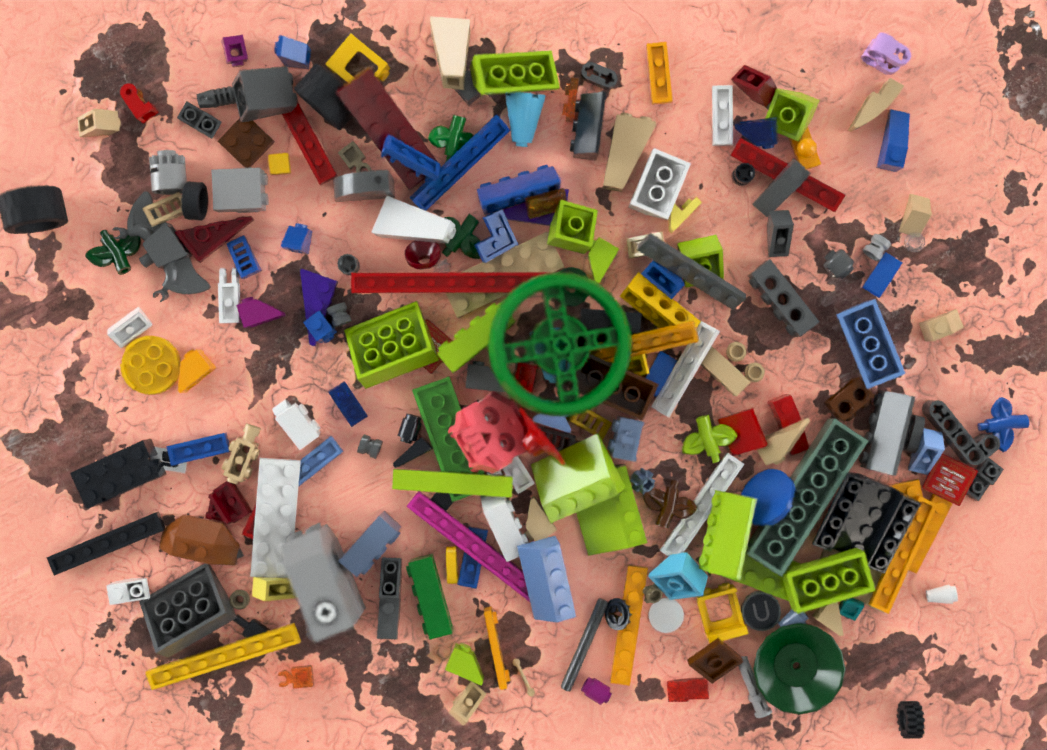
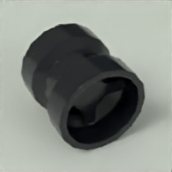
M749 163L740 164L732 172V180L738 186L747 185L755 176V169Z

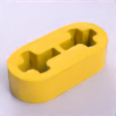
M456 546L446 547L447 584H458Z

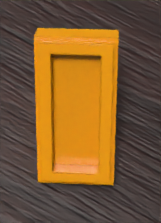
M808 127L800 141L789 138L796 160L804 168L809 170L821 165L817 153V144L812 139Z

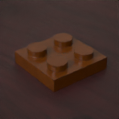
M239 118L217 142L245 168H251L275 141L254 121L241 123Z
M719 638L687 659L689 666L712 684L743 663L742 657Z

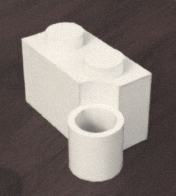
M285 399L272 408L276 415L275 420L299 450L319 437V430L321 428L314 419L311 420L308 417V410L303 404L297 405L294 403L291 405Z

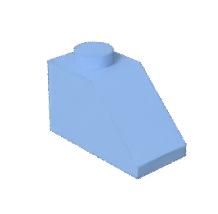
M924 428L916 453L911 454L908 466L909 471L925 475L929 474L945 450L942 432Z

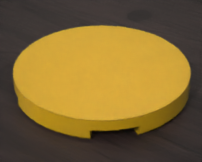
M158 336L139 337L125 348L120 364L121 374L127 385L133 390L147 395L160 394L172 388L177 382L181 358L176 347L168 340Z

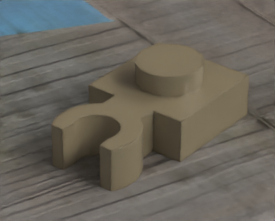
M354 141L338 152L350 170L356 167V172H361L362 168L372 171L367 163L362 162L366 157Z

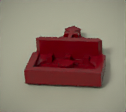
M226 481L215 488L213 493L209 494V508L205 518L225 522V524L236 523L250 514L252 510L236 484Z

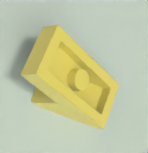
M697 197L693 201L689 198L681 206L683 211L674 204L668 218L670 233L674 232L702 203Z

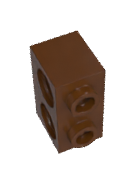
M853 377L828 398L824 404L838 421L848 422L856 416V411L860 408H866L872 402L871 399L875 395L870 389H866L864 382L859 377ZM857 389L861 391V397L858 400L854 397ZM844 402L846 404V410L841 413L839 410L840 403Z

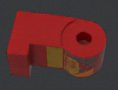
M126 83L121 87L120 95L137 120L144 124L159 113L152 103L144 101L142 91L135 85Z

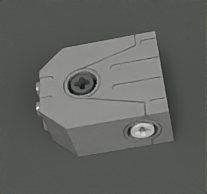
M317 523L306 529L305 533H302V530L286 537L287 541L281 545L284 568L307 625H309L308 627L314 642L354 627L366 607L359 594L360 592L352 573L338 562L344 556L338 538L328 524L321 526V523Z

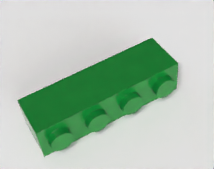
M433 553L410 559L406 569L409 578L412 577L414 582L412 592L414 597H418L419 604H417V610L420 616L423 615L425 622L422 623L424 634H428L429 640L453 634L454 628Z

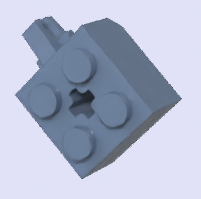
M617 416V420L613 419L611 431L614 432L613 439H609L607 447L613 458L636 462L644 422Z

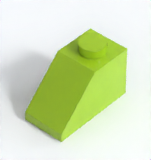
M598 237L597 241L593 240L592 248L588 250L590 251L588 260L593 279L598 284L619 251V248Z
M456 643L445 670L482 686L484 675L474 651L467 644L460 643L459 645Z

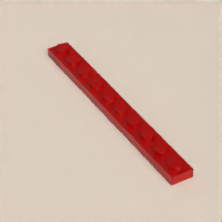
M552 272L351 273V293H511L525 281Z

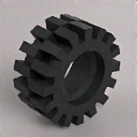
M900 701L898 703L899 708H897V724L899 725L898 729L901 731V736L905 739L923 738L925 718H923L922 706L918 701Z

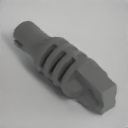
M231 86L215 90L211 89L197 94V102L200 108H216L236 103L233 87Z

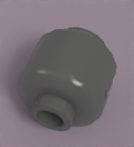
M842 249L836 252L831 250L824 257L826 261L823 267L834 278L840 277L843 279L854 269L852 267L854 260Z

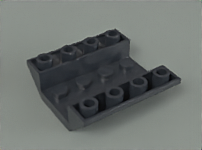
M848 472L812 544L830 552L832 549L843 552L858 548L865 552L869 568L885 574L921 502L894 487L860 473Z

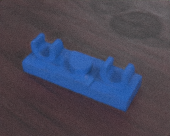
M388 134L382 149V158L388 154L391 156V163L397 159L406 167L415 170L416 177L420 174L425 175V182H428L430 179L435 181L439 177L440 163Z

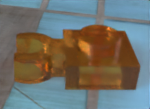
M313 665L292 667V673L287 670H282L278 673V676L286 677V681L280 682L279 687H286L289 683H293V689L314 686Z

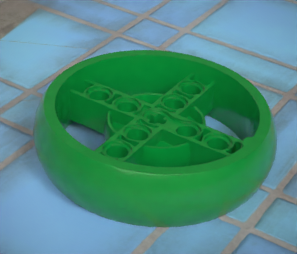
M557 272L531 278L507 295L492 320L488 337V352L491 367L497 381L515 402L538 414L565 417L589 411L600 405L614 393L622 382L630 363L632 338L627 317L618 301L608 290L587 277ZM562 288L576 290L593 298L607 313L612 327L587 331L586 327L578 319L566 315ZM542 292L545 318L536 325L530 340L504 344L505 331L513 313L529 297ZM552 298L557 299L559 302V306L555 310L549 307V301ZM558 318L562 322V327L559 330H554L552 322ZM602 332L605 335V341L602 344H598L596 336ZM579 336L585 338V344L582 347L576 345V339ZM558 340L565 342V347H562L563 350L555 347ZM539 342L545 345V350L541 354L535 352V346ZM517 346H523L525 349L522 357H516L514 354ZM615 346L613 362L605 378L592 391L579 397L575 371L584 365L590 350ZM534 360L540 369L555 376L558 401L546 400L528 392L516 381L507 364ZM561 360H567L568 368L564 371H561L558 367ZM565 380H570L571 388L568 391L562 390V383Z

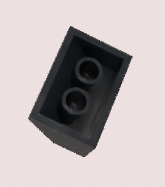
M607 92L581 94L580 100H576L575 112H578V120L573 121L572 132H576L575 140H571L570 152H573V158L597 160Z
M580 309L579 321L586 327L587 331L612 327L611 321L604 310ZM624 312L630 326L631 335L640 333L642 313ZM602 332L596 336L597 343L605 341V335ZM579 336L577 346L582 347L585 344V338Z

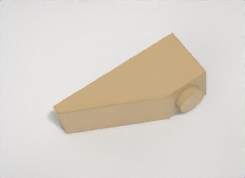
M809 418L765 436L768 445L757 449V452L766 466L772 463L777 465L786 459L784 456L791 451L809 424Z

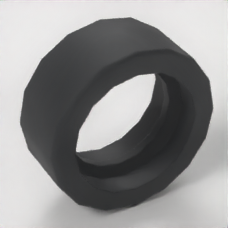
M188 181L183 187L181 207L185 219L202 221L207 214L208 191L203 182Z

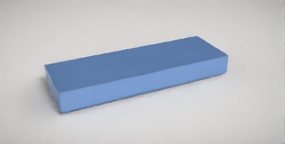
M332 436L300 460L299 486L344 452Z

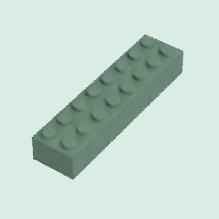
M827 419L790 477L794 482L796 490L791 503L792 508L776 524L758 526L747 543L745 554L782 577L843 482L846 474L850 471L868 443V440L837 419Z

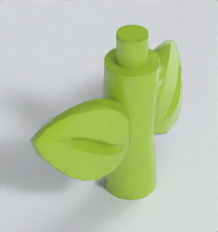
M709 415L696 418L698 432L690 433L685 438L682 453L697 455L705 450L707 456H711L713 463L721 461L719 446L723 447L731 444L737 438V434L731 427L724 424H719L712 428Z

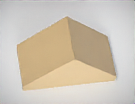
M909 194L899 229L900 233L914 237L920 236L932 216L929 198Z
M838 602L819 607L814 611L812 616L839 636H844Z

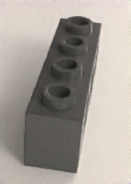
M771 259L765 261L747 275L750 278L748 280L750 285L755 290L758 289L761 292L762 300L767 305L770 304L774 309L773 314L778 320H783L787 325L785 329L791 336L801 337L819 323V320ZM767 279L773 281V288L771 290L765 286ZM780 294L786 299L784 305L778 303L777 298ZM792 310H795L798 314V318L795 321L790 318Z

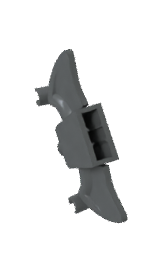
M143 192L131 208L127 229L114 227L112 230L120 232L118 237H113L115 239H126L128 235L130 237H141L144 240L142 245L147 251L145 255L139 258L141 264L147 268L155 263L158 268L164 270L165 280L162 284L163 288L155 291L153 298H156L160 293L162 295L160 302L167 300L169 297L168 290L180 294H197L209 290L211 285L194 269L190 259L192 254L176 235L173 225L164 222L153 227L151 226L142 208L152 204L153 200L149 192ZM151 210L154 219H158L155 210Z

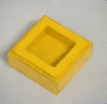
M289 153L268 155L271 176L291 174Z

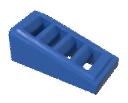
M245 235L226 243L241 279H246L262 271ZM243 242L244 246L234 250L233 246ZM246 249L247 253L237 256V253ZM249 256V260L243 263L240 262V260ZM252 264V267L244 270L243 267Z

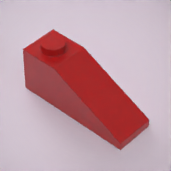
M784 394L768 401L779 430L801 421L799 411L791 394ZM803 431L789 452L791 456L809 449L805 431Z

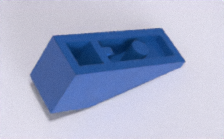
M889 110L876 168L897 172L904 168L908 151L910 113Z

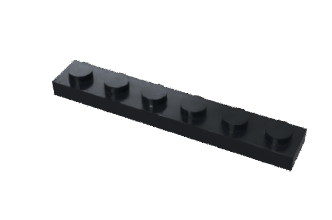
M158 511L46 558L55 576L165 530V525Z

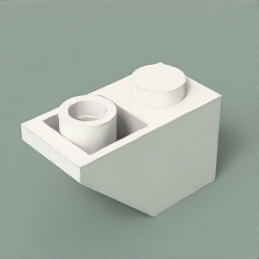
M147 578L118 580L106 585L109 605L150 598Z

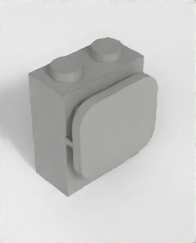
M261 168L211 169L214 211L218 213L266 211V205L269 204L268 194L265 193V185H268V176Z

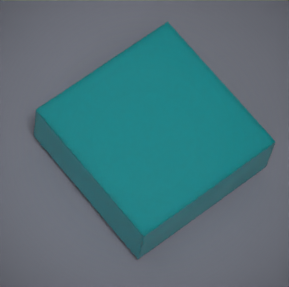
M855 598L842 600L839 604L840 615L856 621L865 607L864 602Z

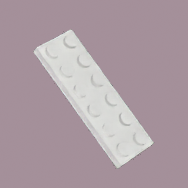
M260 458L250 577L288 578L284 568L281 545L287 541L286 537L295 533L300 460Z

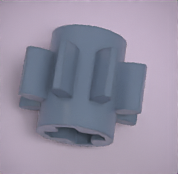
M643 468L635 471L630 480L634 484L632 489L642 494L651 491L655 484V480L652 479L654 474Z

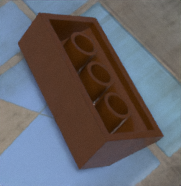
M589 354L584 365L575 371L578 393L585 395L598 386L605 378L612 363ZM627 370L618 388L602 403L643 421L659 384Z

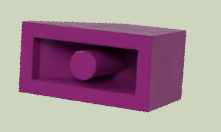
M253 297L242 299V303L236 305L243 327L248 329L286 316L285 312L261 300L253 299Z

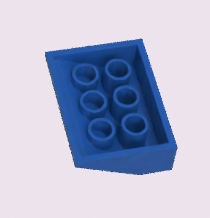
M548 165L538 167L537 171L529 173V170L520 172L518 177L515 178L507 176L499 179V182L491 184V182L481 184L480 188L477 189L483 213L486 215L498 209L509 208L558 192L561 187V179L554 166L548 167Z

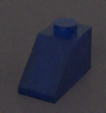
M777 117L735 123V129L754 145L762 146V149L774 148V145L779 142Z

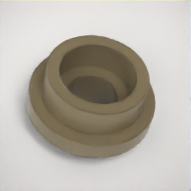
M242 589L234 591L230 596L231 606L238 610L246 608L250 602L249 594ZM242 596L243 602H239L237 597Z

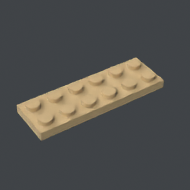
M547 231L513 247L487 263L481 262L462 272L554 273L563 269L564 265L555 246L547 245L549 234ZM446 293L457 318L509 294Z

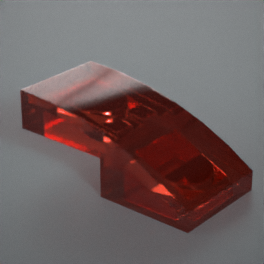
M704 677L667 681L668 702L709 699L708 680Z

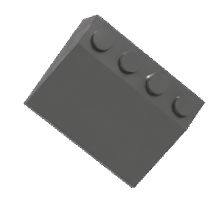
M206 563L150 594L149 599L139 601L155 652L168 658L237 618L227 593L211 565Z

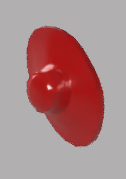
M520 408L518 411L525 420L527 432L521 439L523 448L527 453L535 457L546 452L564 466L565 461L554 445L527 413Z

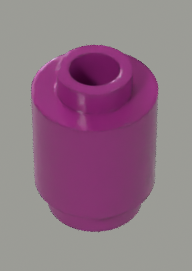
M588 677L581 688L586 697L599 705H602L603 702L606 704L612 695L610 687L596 678Z

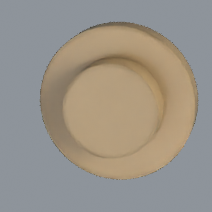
M740 342L730 343L726 349L727 357L735 362L743 360L746 356V347Z
M750 363L746 366L744 374L750 382H759L763 379L765 371L761 364Z

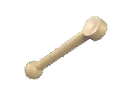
M514 659L512 663L517 667L526 685L527 695L530 697L534 696L535 690L530 687L520 666V660Z

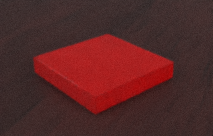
M753 408L718 419L719 424L731 427L737 434L735 441L728 445L732 456L764 448L768 445Z

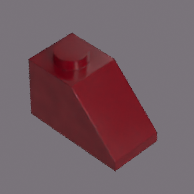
M746 65L731 79L752 101L765 107L772 101L777 89L771 76Z

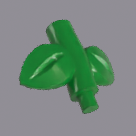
M453 115L449 129L442 125L437 126L428 135V139L433 146L437 148L445 147L444 155H447L445 163L474 136L470 132H462L467 118Z

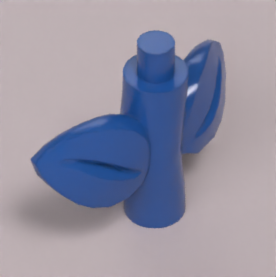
M999 397L991 408L993 418L985 419L984 423H978L977 428L979 431L993 432L992 435H995L1000 440L999 450L1006 452L1014 442L1013 429L1028 428L1029 418L1026 414L1012 415L1013 406L1011 402L1006 398Z

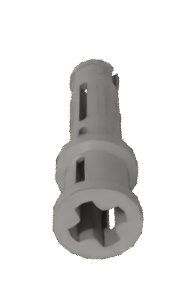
M742 656L743 663L738 667L749 692L748 700L753 704L756 718L766 717L772 713V709L768 707L765 698L757 688L755 675L748 656Z

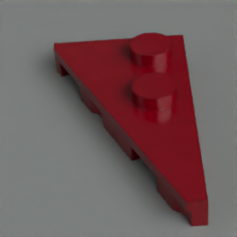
M242 216L233 220H223L204 226L177 230L175 233L195 259L201 263L253 222L254 218L252 216Z

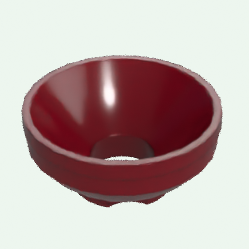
M413 241L406 247L404 255L408 265L415 269L423 270L430 269L437 264L441 257V250L437 242ZM424 258L430 259L428 263H419Z

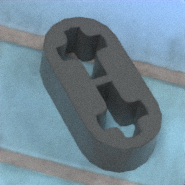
M587 62L582 67L581 76L586 82L606 90H611L616 86L618 77L613 70L594 62ZM593 68V73L597 74L598 76L591 74V76L589 77L587 76V72L585 70ZM610 75L612 76L611 80L614 82L606 84L605 79L600 76L607 78Z
M918 415L911 416L903 446L904 451L910 453L917 452L925 426L924 417Z

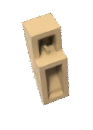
M889 78L884 82L878 93L873 91L869 94L848 131L853 132L881 114L899 95L904 85Z
M711 346L701 366L733 396L737 397L751 382Z

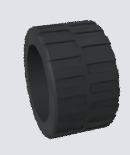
M314 64L294 87L296 93L336 129L342 130L353 117V114L336 93L344 85L321 65Z
M49 185L27 186L8 190L0 194V216L3 229L7 233L27 234L59 228L68 223L64 199L59 187Z

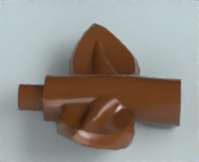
M672 480L670 487L667 486L665 492L653 488L651 491L643 494L647 507L653 511H660L656 525L669 528L673 516L686 519L697 510L696 504L691 499L679 497V481Z

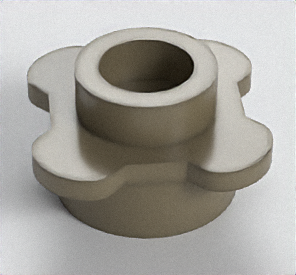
M655 583L644 587L642 590L643 594H645L644 601L646 603H657L663 595Z

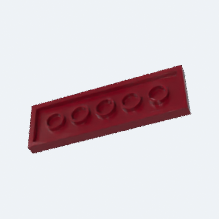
M370 67L336 91L381 153L384 148L385 138L389 134L437 162ZM385 155L386 160L409 190L425 179L423 174L416 177L415 170L406 167L397 159L391 163V156Z

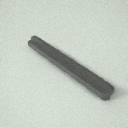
M599 598L563 679L561 688L565 691H571L606 611L608 602L604 599Z

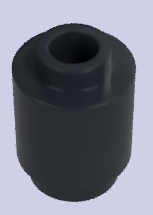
M406 413L397 435L401 437L400 441L412 444V441H417L422 425L420 422L421 417Z

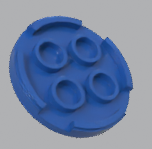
M768 469L753 476L741 493V496L757 499L752 524L755 526H771L782 520L792 508L791 503L796 490L792 479L781 470Z

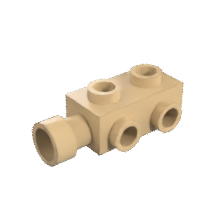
M246 423L243 437L232 440L229 446L231 455L229 459L226 458L221 468L224 470L223 475L227 477L226 480L228 482L238 484V482H243L250 478L253 470L250 467L253 460L256 461L260 452L258 449L259 444L254 441L256 436H259L261 428ZM245 446H248L250 449L248 453L244 451ZM238 464L243 467L242 471L237 470Z

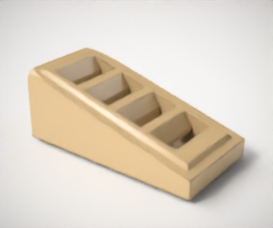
M180 192L142 208L152 227L183 216L181 207L182 195ZM177 201L180 209L177 210L173 202ZM168 204L171 206L173 212L169 213L166 205ZM162 207L166 215L162 216L158 208ZM151 210H155L158 219H154Z

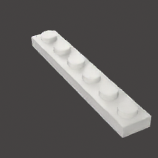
M726 452L693 500L697 510L692 516L680 519L660 548L662 553L668 557L672 554L684 553L711 513V501L715 490L726 492L744 466L741 461Z

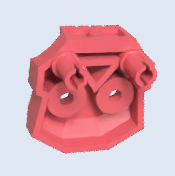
M494 391L480 402H474L457 412L455 425L448 429V433L452 432L450 437L456 439L469 461V468L472 467L471 471L474 473L484 470L493 474L512 463L513 458L527 452L523 448L521 440L527 432L525 420L520 415L519 409L514 402Z

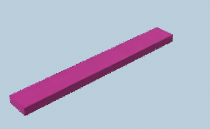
M421 491L415 494L406 506L408 509L530 602L522 569L511 561L506 562L500 552Z

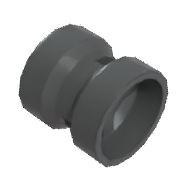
M344 254L338 259L337 265L342 273L351 276V273H358L360 270V262L354 256Z
M345 302L327 308L328 314L332 316L331 323L333 328L352 322L350 315L346 312L347 306Z
M364 434L359 443L357 453H367L371 458L377 459L383 441L379 439L372 440L370 436Z

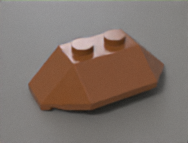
M184 514L166 526L165 530L162 531L159 548L171 556L201 563L236 565L240 544L234 539L223 523Z

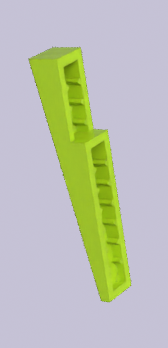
M393 469L392 489L512 498L513 476Z

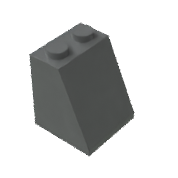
M288 66L239 70L232 86L241 123L285 114L294 110L298 99L296 93H293V76L289 73Z

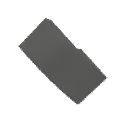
M186 101L177 116V119L213 139L222 123Z
M987 458L975 469L978 472L966 494L974 501L981 499L989 485H994L1004 470L990 458Z

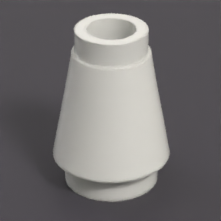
M950 584L926 590L927 602L945 604L958 602L956 587L950 586Z

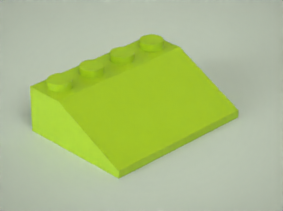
M417 301L344 330L357 379L365 389L439 361L434 342Z
M599 433L558 451L565 461L564 466L551 455L531 464L541 505L550 523L616 496L625 488Z
M625 464L615 466L625 485V488L618 495L576 512L588 556L627 549L647 543Z

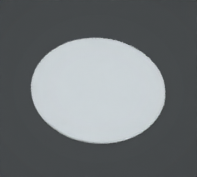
M661 598L657 603H653L649 610L651 625L662 633H671L677 630L684 619L683 608L676 600Z

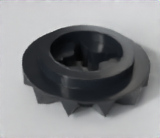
M613 598L608 602L605 619L607 624L614 630L626 629L627 624L631 623L629 617L632 614L629 612L630 606L626 604V600ZM621 612L622 615L617 616L614 613Z

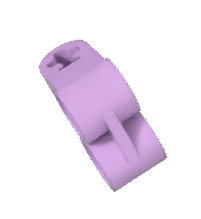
M880 32L876 38L871 40L861 59L880 72L892 75L910 61L911 51L889 34ZM900 52L903 53V59L901 61L898 58L899 56L897 55ZM888 63L892 64L893 67L891 69L888 68Z

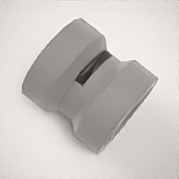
M874 234L871 238V243L864 247L863 252L869 258L880 261L883 257V252L889 249L891 243L885 237Z

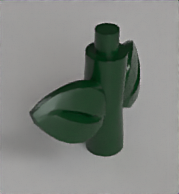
M470 213L462 225L454 217H444L456 225V232L454 237L449 240V243L444 244L446 247L442 253L448 257L452 251L455 253L460 248L464 255L473 259H480L475 244L481 240L472 234L480 222Z
M102 230L100 232L102 237L100 242L103 246H97L88 250L85 254L86 258L98 267H106L114 263L119 275L128 273L131 270V266L127 257L133 256L138 252L141 237H130L128 235L126 239H119L117 242L113 238L114 235L109 234L107 230Z

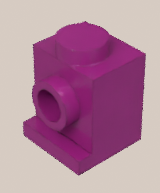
M243 35L223 37L221 43L226 63L232 64V67L244 66L248 56ZM236 50L238 56H233L231 51Z

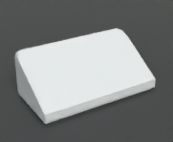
M138 306L108 328L107 335L120 348H123L153 324Z

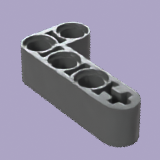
M928 400L923 404V414L937 431L943 433V439L963 463L979 465L999 449L1000 440L995 435L980 434L973 439L944 402ZM946 420L950 422V426L948 429H945L944 423ZM960 435L962 437V442L958 445L956 440L957 437ZM986 439H989L990 444H989V446L986 448V447H985V440H986ZM971 451L974 452V458L972 460L969 459V454Z

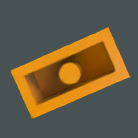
M192 349L184 355L185 359L180 362L179 393H187L216 369L215 365L202 350Z

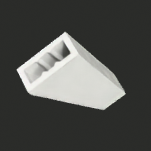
M386 196L372 233L381 238L449 243V240L455 235L456 225L450 220Z

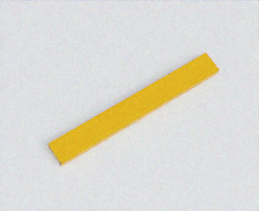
M295 623L148 669L145 674L151 690H155L299 644L301 640Z

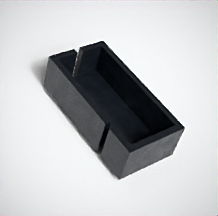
M151 439L142 440L70 473L86 510L167 475L160 458L151 461L148 459L158 455Z

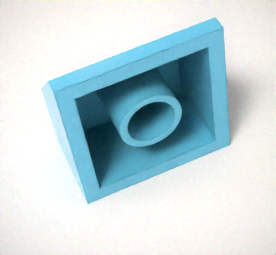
M687 552L670 555L651 571L648 576L669 600L703 596L708 575L699 569V565Z

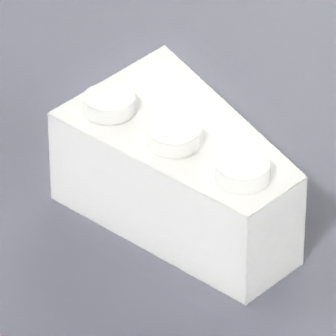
M480 496L484 515L506 562L518 558L517 546L529 543L526 534H522L520 531L522 525L519 518L513 514L515 510L511 501H508L506 497Z

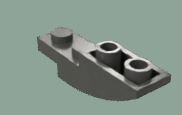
M382 557L377 639L398 640L402 558Z

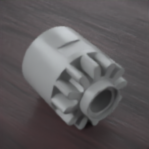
M160 150L157 152V155L149 157L152 193L173 195L180 192L182 194L183 187L187 182L184 155H178L174 150Z

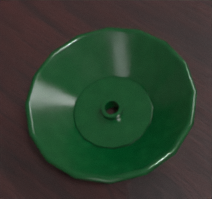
M796 623L781 626L765 638L756 652L753 670L757 688L768 703L782 712L802 715L817 712L833 701L843 684L845 664L842 651L831 635L817 626ZM795 662L799 663L797 668H793Z

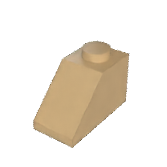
M92 109L77 117L79 137L112 135L119 131L121 125L118 111Z
M957 309L919 323L925 341H935L964 328Z
M534 496L530 498L526 521L527 531H525L531 542L533 540L545 539L557 531L556 526L550 523L544 509Z

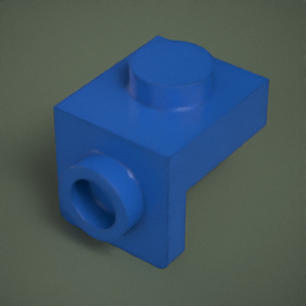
M321 311L316 312L303 322L319 343H328L334 338V334L337 333L336 329L330 325Z

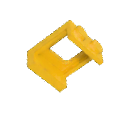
M351 33L326 62L328 69L347 83L354 77L345 70V67L358 52H361L378 66L375 75L379 81H384L390 73L388 63Z
M722 583L715 589L705 588L703 596L695 597L709 644L717 638L724 641L749 634L736 595L737 589L733 584ZM727 594L732 616L711 621L705 600Z

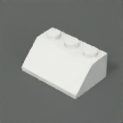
M653 148L628 208L645 215L668 220L691 163Z

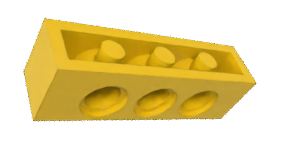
M640 272L636 274L619 296L658 328L693 320L697 328L701 323L693 314L675 300L670 299Z

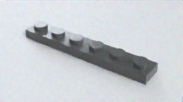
M649 233L638 244L637 250L730 309L734 310L746 300V293L653 234Z

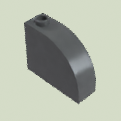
M389 170L349 173L333 179L336 202L385 199L386 196L395 198L394 178Z

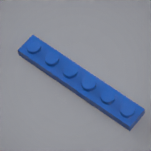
M496 114L440 168L439 177L435 181L430 179L428 182H425L409 198L420 209L427 211L511 131L509 127Z

